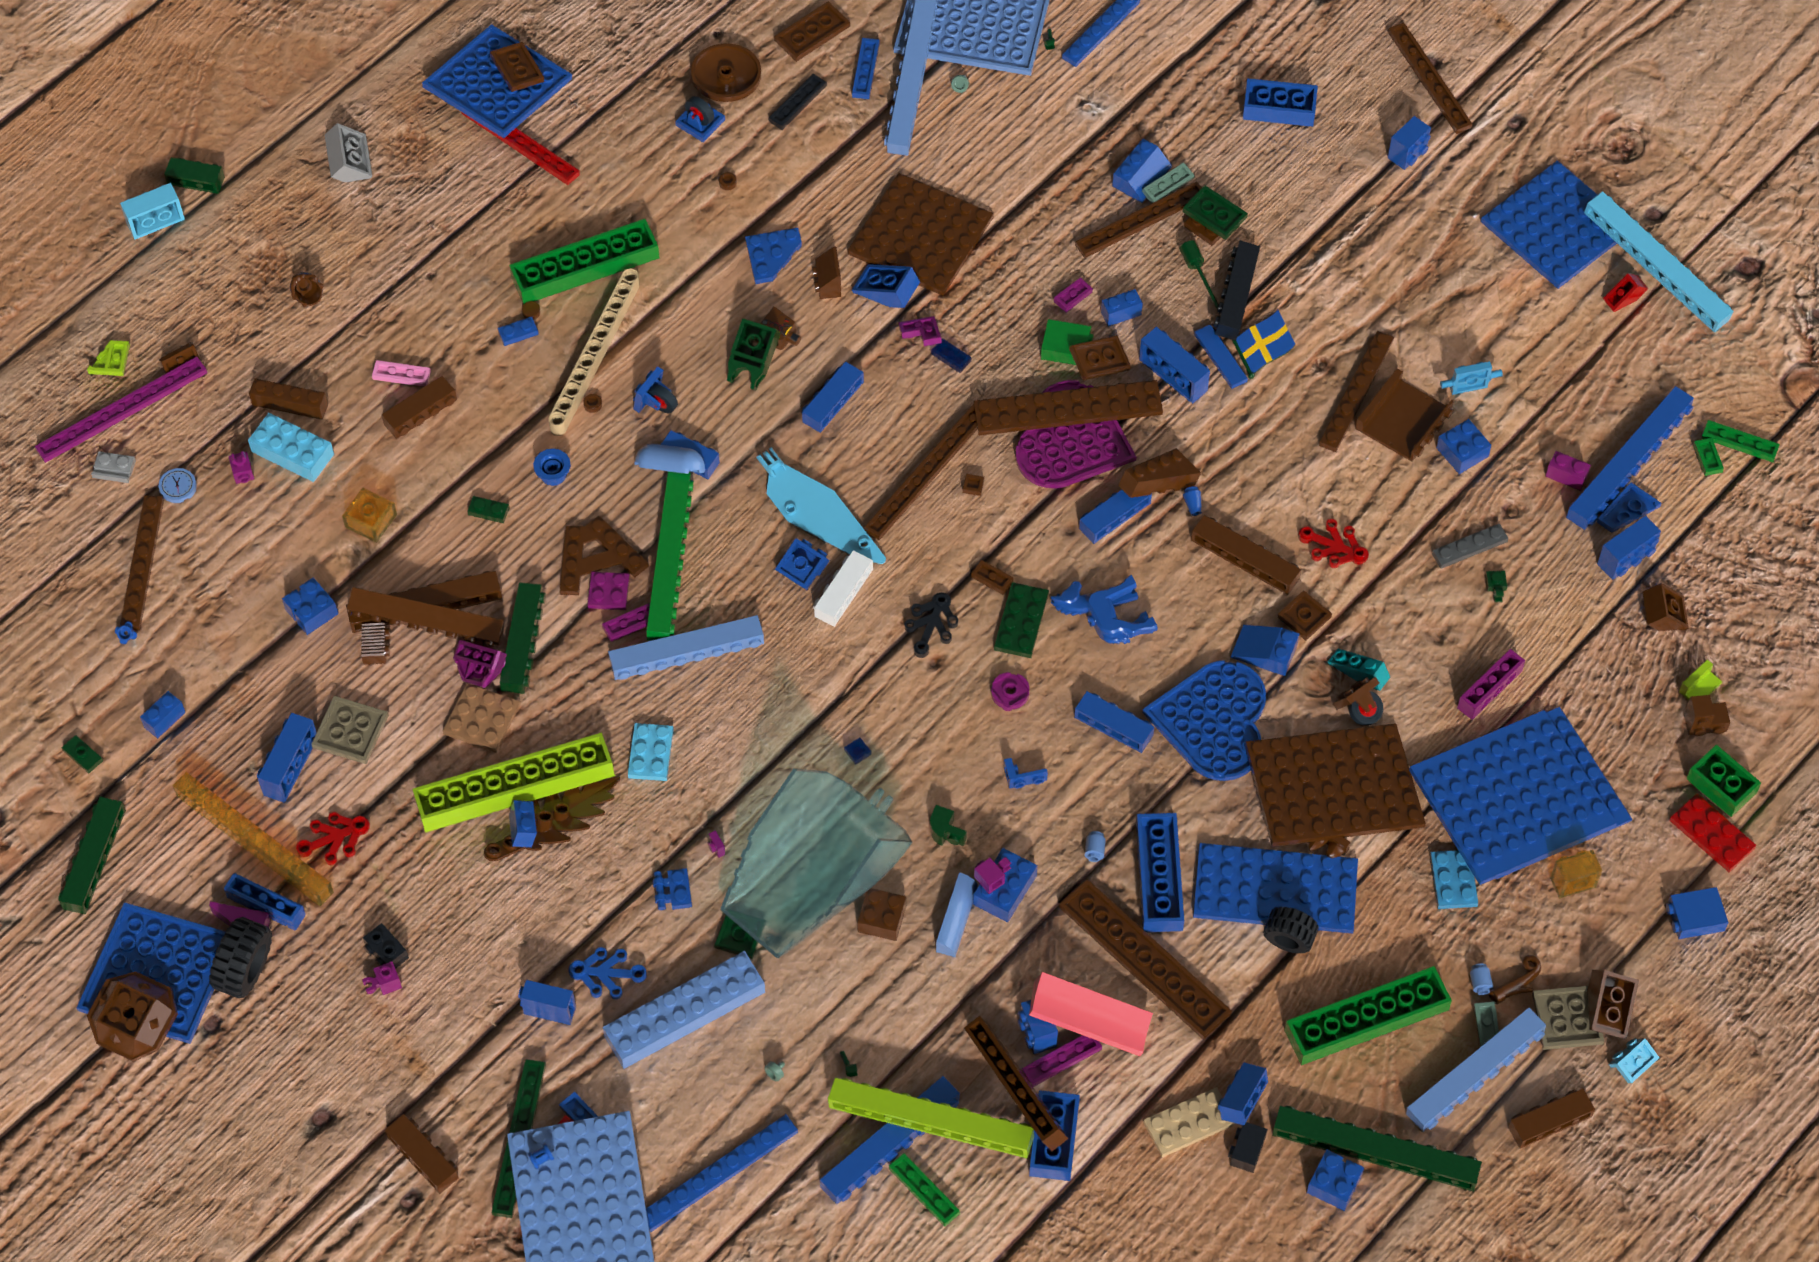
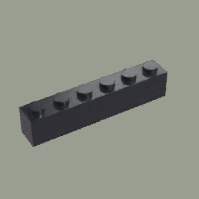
M1240 240L1238 246L1233 247L1231 257H1234L1233 261L1230 260L1227 271H1230V275L1227 274L1224 285H1227V287L1222 290L1220 298L1223 299V302L1219 303L1217 309L1220 315L1216 316L1213 325L1216 327L1215 335L1236 341L1240 332L1260 246Z

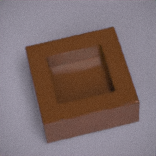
M966 474L963 493L981 496L985 477Z

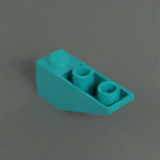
M1338 648L1328 660V664L1357 682L1362 681L1366 677L1368 679L1376 677L1380 684L1373 689L1378 691L1391 678L1383 661Z

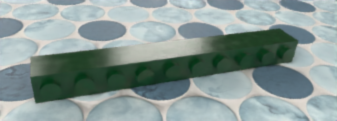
M1280 1106L1272 1135L1322 1150L1327 1149L1333 1153L1473 1192L1477 1185L1482 1161H1478L1472 1156L1464 1157L1457 1155L1454 1151L1438 1150L1432 1145L1424 1146L1417 1144L1414 1140H1402L1392 1134L1384 1135L1377 1133L1371 1128L1362 1129L1352 1123L1337 1122L1331 1117H1319L1309 1111L1301 1112L1291 1106Z

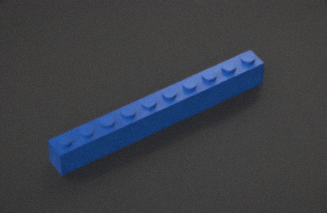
M1675 386L1569 507L1566 518L1584 530L1589 525L1593 526L1598 519V514L1600 512L1603 513L1608 508V503L1618 497L1621 488L1625 489L1631 476L1638 474L1641 469L1640 466L1650 460L1651 453L1659 450L1662 441L1670 437L1674 427H1679L1684 415L1688 416L1694 407L1692 406L1694 397Z

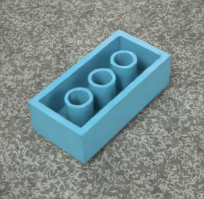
M271 413L266 415L248 439L252 453L312 482L317 479L334 456L331 442Z

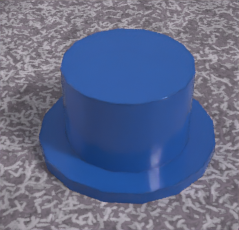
M553 448L540 452L535 457L533 466L534 472L545 484L555 486L565 480L571 464L570 458L565 452Z

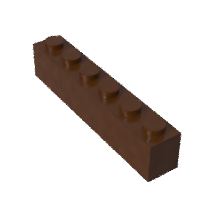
M1204 515L1192 530L1191 541L1289 595L1300 579L1301 569L1296 564L1289 563L1280 555L1273 554L1266 550L1264 546L1250 541L1248 537L1239 535L1232 528L1218 523L1214 518Z

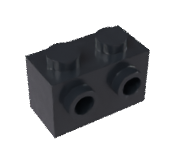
M382 923L363 937L365 944L363 948L370 956L373 954L377 958L376 962L379 966L393 962L396 969L409 959L407 950Z

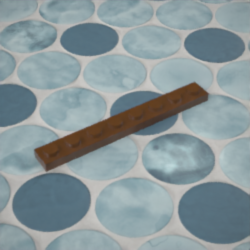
M1403 22L1388 28V34L1454 132L1458 134L1471 129L1472 122L1405 23Z
M1198 182L1190 184L1075 241V246L1083 257L1086 258L1183 210V207L1202 187Z
M1377 330L1323 434L1319 446L1337 452L1394 341L1393 336Z
M144 495L120 627L124 626L126 622H131L133 630L140 631L164 504L163 496Z

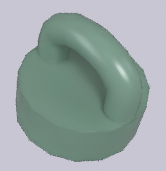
M962 74L955 76L951 82L952 89L958 93H963L970 85L968 78Z
M770 1061L764 1067V1070L773 1081H779L784 1077L782 1068L785 1066V1062L781 1061L776 1064Z

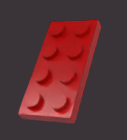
M1695 794L1669 820L1727 872L1732 871L1757 846L1698 794Z

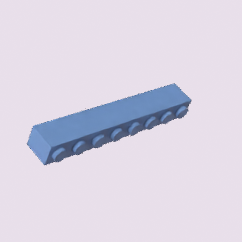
M758 615L608 651L614 679L624 680L630 676L647 674L650 671L664 670L675 665L682 666L688 662L702 661L704 658L712 656L719 657L725 653L739 652L749 647L756 648L764 644V635Z
M1530 1008L1526 1009L1408 1106L1406 1115L1422 1132L1426 1129L1431 1130L1438 1124V1119L1442 1116L1447 1117L1452 1113L1455 1105L1458 1103L1460 1105L1469 1098V1094L1472 1091H1479L1484 1086V1081L1488 1078L1493 1079L1496 1077L1501 1067L1504 1065L1505 1067L1509 1066L1515 1060L1514 1057L1518 1053H1525L1530 1047L1529 1044L1534 1040L1538 1042L1545 1035L1546 1024Z

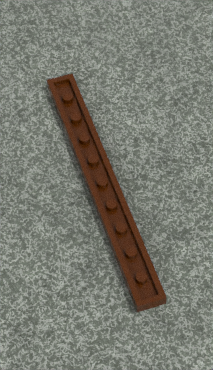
M974 404L864 527L866 533L880 540L977 431Z

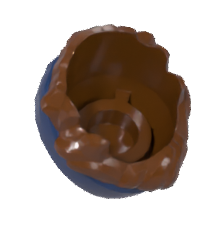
M300 272L292 277L290 291L293 300H297L303 307L312 306L321 301L324 284L321 283L317 276L309 272Z

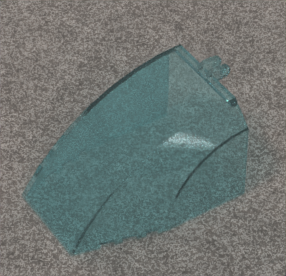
M793 768L749 833L747 838L749 842L746 849L742 851L741 863L734 872V881L727 890L720 910L776 958L782 957L872 888L894 867L913 843L907 831L885 814L893 798L890 795L887 796L880 806L877 807V803L884 794V790L881 788L868 800L850 784L827 771Z

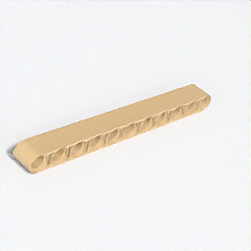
M626 269L622 273L549 415L550 431L554 435L559 436L566 432L639 289V276L635 269Z

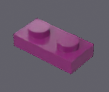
M1080 277L1056 295L1054 303L1067 313L1093 293V288Z

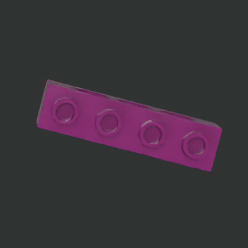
M1512 649L1507 651L1460 697L1457 709L1473 720L1523 671L1525 660Z

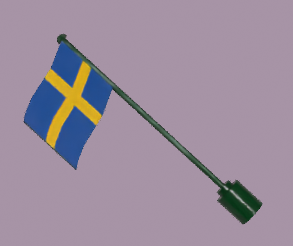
M1194 240L1187 241L1180 246L1179 250L1187 267L1198 270L1216 309H1218L1219 305L1200 268L1204 258ZM1279 310L1266 320L1248 328L1237 337L1236 341L1232 340L1250 379H1253L1255 373L1266 364L1284 356L1296 345Z

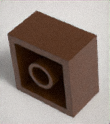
M867 888L857 922L858 932L897 941L907 906L906 896Z

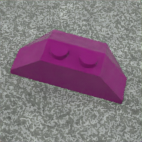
M459 640L453 659L457 663L462 681L486 688L501 673L502 668L505 666L507 654Z

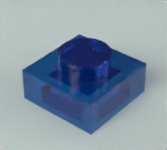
M861 738L844 747V751L855 765L871 755V750Z

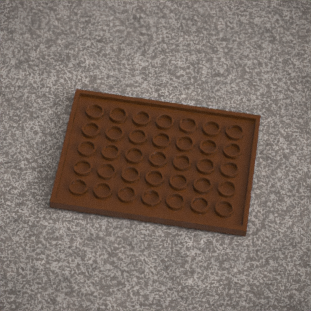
M1396 723L1247 741L1245 743L1246 753L1272 847L1330 840L1332 837L1338 836L1346 838L1425 827V819Z

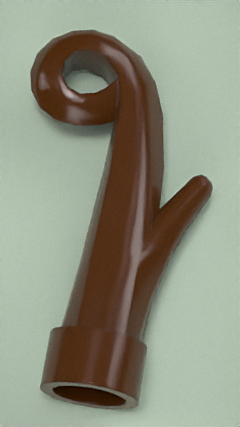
M1527 955L1523 958V966L1529 971L1527 974L1490 990L1489 997L1492 1002L1498 1005L1512 995L1534 991L1533 988L1525 986L1530 984L1541 971V962L1536 956ZM1528 962H1532L1534 967H1531Z

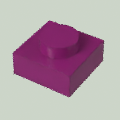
M716 830L709 833V842L707 844L712 853L715 852L718 858L724 856L725 846Z

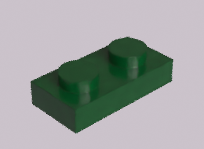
M473 496L467 512L469 516L504 524L510 507L506 503Z

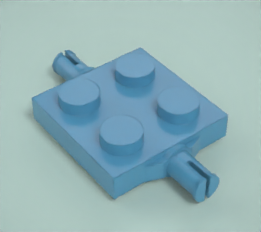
M1490 361L1478 362L1469 366H1459L1454 369L1453 377L1450 380L1440 381L1441 389L1450 387L1452 395L1488 388V383L1492 378L1502 377L1503 373L1501 369L1492 371Z

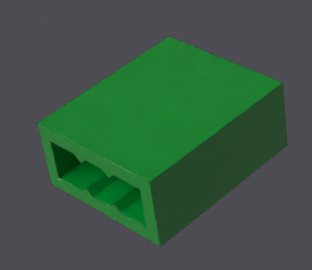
M1048 319L1041 348V360L1076 365L1069 348L1071 345L1093 341L1094 334H1091V326Z

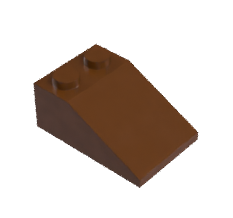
M1592 970L1588 986L1589 1029L1627 1039L1639 980L1606 970Z

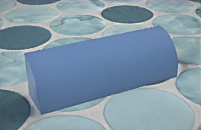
M960 872L936 941V952L956 957L973 905V894L978 888V884L973 878Z

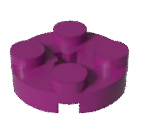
M1002 673L993 681L991 697L995 704L1005 711L1018 709L1029 699V683L1020 674ZM1007 688L1015 689L1014 693L1008 694Z

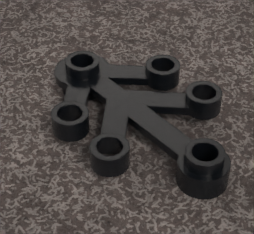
M940 592L935 594L932 601L923 605H912L911 614L915 617L921 616L923 612L934 610L928 616L915 621L908 619L904 623V628L907 632H913L915 629L927 625L921 640L914 645V654L918 658H924L929 654L928 642L935 627L943 644H949L952 641V634L946 631L939 617L941 612H943L949 628H956L958 626V617L952 614L949 608L951 598L946 593Z

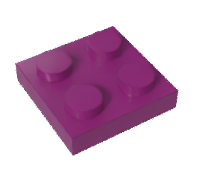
M592 572L588 608L626 610L630 574Z

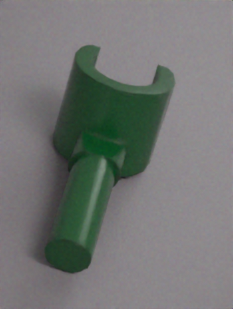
M1048 29V39L1044 40L1046 50H1051L1055 48V39L1052 37V30Z
M841 1051L840 1056L845 1065L846 1075L848 1077L858 1076L857 1065L850 1064L845 1052Z

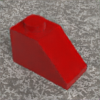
M1627 273L1603 300L1613 312H1616L1637 301L1649 288L1638 275Z

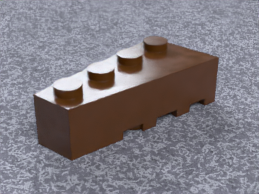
M1176 448L1126 469L1118 486L1130 498L1151 495L1152 492L1165 493L1166 490L1170 489L1180 491L1184 487H1194L1201 472Z

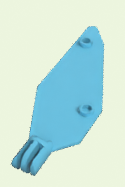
M772 447L769 448L770 454L767 451L762 453L765 460L761 455L756 457L769 474L766 494L789 523L848 554H851L854 550L872 559L874 563H885L886 557L834 490L784 464Z

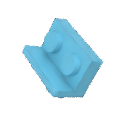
M1645 1038L1630 1040L1626 1044L1627 1047L1613 1055V1060L1608 1064L1611 1068L1616 1067L1627 1083H1633L1660 1058Z

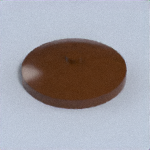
M730 43L716 44L702 50L695 57L691 66V80L696 90L711 100L719 102L738 101L752 94L759 86L761 81V65L756 55L743 46Z

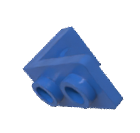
M1012 758L1004 759V772L1009 789H1018L1025 785L1041 784L1047 781V769L1019 774L1017 764L1013 765Z

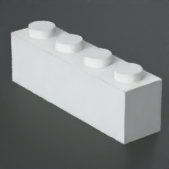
M854 550L850 556L847 555L843 560L841 569L836 570L834 573L833 581L830 585L827 584L825 586L822 597L815 601L813 605L815 617L835 627L872 572L873 560Z

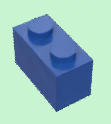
M1136 289L1102 300L1101 314L1107 326H1111L1141 316L1143 303Z
M167 691L140 718L144 728L158 739L186 712L182 702Z
M514 800L509 813L512 846L532 847L537 834L533 801Z

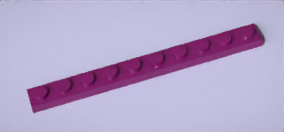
M195 357L35 446V449L46 463L207 374V370L199 358Z

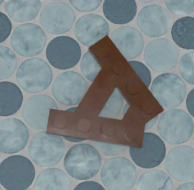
M600 516L596 517L586 526H566L560 595H579L581 576L621 564L635 578L647 569L649 564ZM596 540L606 550L605 552L583 558L585 543Z

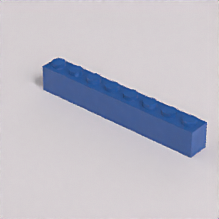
M942 1076L917 1098H927L931 1102L938 1104L946 1103L956 1108L960 1101V1093ZM886 1123L820 1179V1188L836 1204L840 1201H846L851 1196L853 1190L863 1187L872 1174H878L885 1163L892 1162L898 1156L899 1151L903 1148H909L913 1140L918 1135H924L925 1132Z

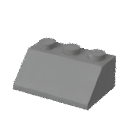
M337 123L325 134L331 177L342 182L370 179L372 171L366 134Z

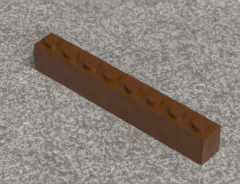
M486 571L474 576L468 575L461 579L447 580L439 584H429L425 587L411 588L407 591L389 594L455 610L502 599L496 571ZM348 613L352 633L360 632L362 630V623H376L369 620L370 617L362 616V618L350 616L351 613ZM381 620V622H385L386 626L390 625L388 624L389 621Z
M352 587L347 611L351 613L350 616L362 618V616L370 617L369 620L374 622L385 620L389 621L388 624L393 626H400V624L408 625V629L416 631L419 628L426 629L427 633L434 635L440 632L444 633L445 637L456 639L458 636L470 643L481 641L483 645L494 647V644L499 645L504 621L501 619Z
M979 1015L965 1026V1031L1041 1141L1051 1151H1054L1069 1138L990 1025Z

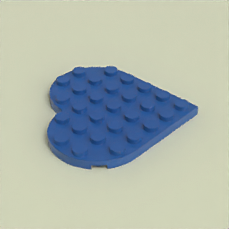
M1225 660L1216 661L1202 667L1146 706L1142 713L1195 771L1209 779L1229 781L1240 778L1251 771L1245 743L1247 741L1261 740L1259 730L1254 723L1263 713L1266 702V689L1260 676L1245 664L1225 662Z

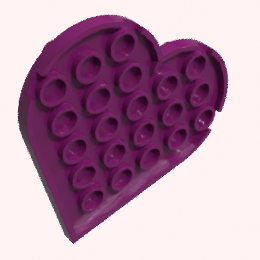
M1066 380L1052 384L1042 393L1094 386H1087L1076 380ZM1117 420L1026 430L1016 446L1018 469L1027 480L1044 488L1066 487L1134 462L1137 458Z

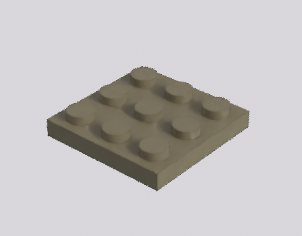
M334 696L311 744L312 748L367 764L389 714L384 710Z
M1588 986L1533 991L1532 997L1536 1015L1546 1024L1545 1035L1541 1038L1543 1050L1604 1044L1603 1033L1589 1029Z

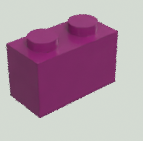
M1555 451L1549 463L1546 477L1581 491L1588 477L1591 465Z

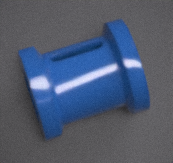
M546 1143L533 1153H527L535 1169H538L539 1165L548 1160H554Z

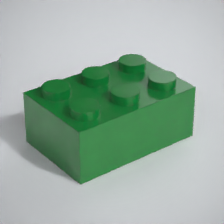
M1717 744L1690 768L1687 780L1730 817L1757 794L1761 785L1757 778Z

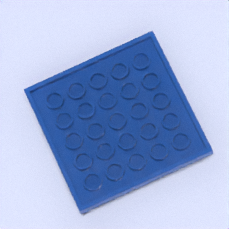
M491 24L424 80L422 87L500 137L505 138L571 81L572 74L525 45L543 74L544 82L511 92L491 59L490 52L519 43V41Z
M1558 160L1481 218V223L1557 289L1617 244L1584 213L1588 202L1598 194Z
M124 902L77 1005V1010L88 1014L106 979L136 971L173 989L178 1015L166 1037L191 1044L214 991L209 983L210 969L216 950L226 931ZM131 1010L128 1013V1018L134 1015L135 1010Z

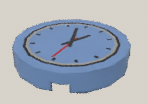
M175 468L162 475L158 487L166 501L181 503L187 498L193 497L196 492L197 483L190 471L183 468Z

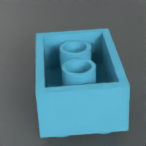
M171 183L120 203L127 226L134 240L185 220L179 198Z

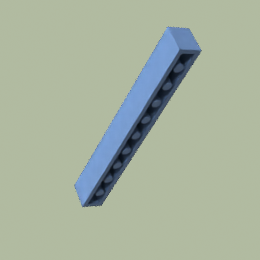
M915 0L911 5L913 15L912 17L909 16L908 20L910 30L906 31L905 35L907 45L903 46L902 50L904 60L900 61L899 71H901V75H897L896 80L898 90H894L893 95L895 105H891L890 110L892 120H888L887 125L889 135H885L884 146H887V153L909 155L937 12V0Z

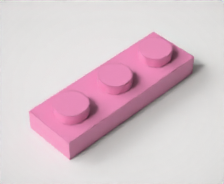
M376 360L372 378L373 380L425 387L428 384L431 370L428 367Z

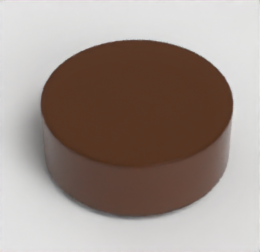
M726 172L720 175L719 186L723 190H732L736 187L737 180L733 173Z
M529 301L522 306V314L525 318L532 317L534 320L540 316L541 311L538 303Z
M597 394L587 395L583 400L585 410L590 413L598 412L602 408L601 397Z

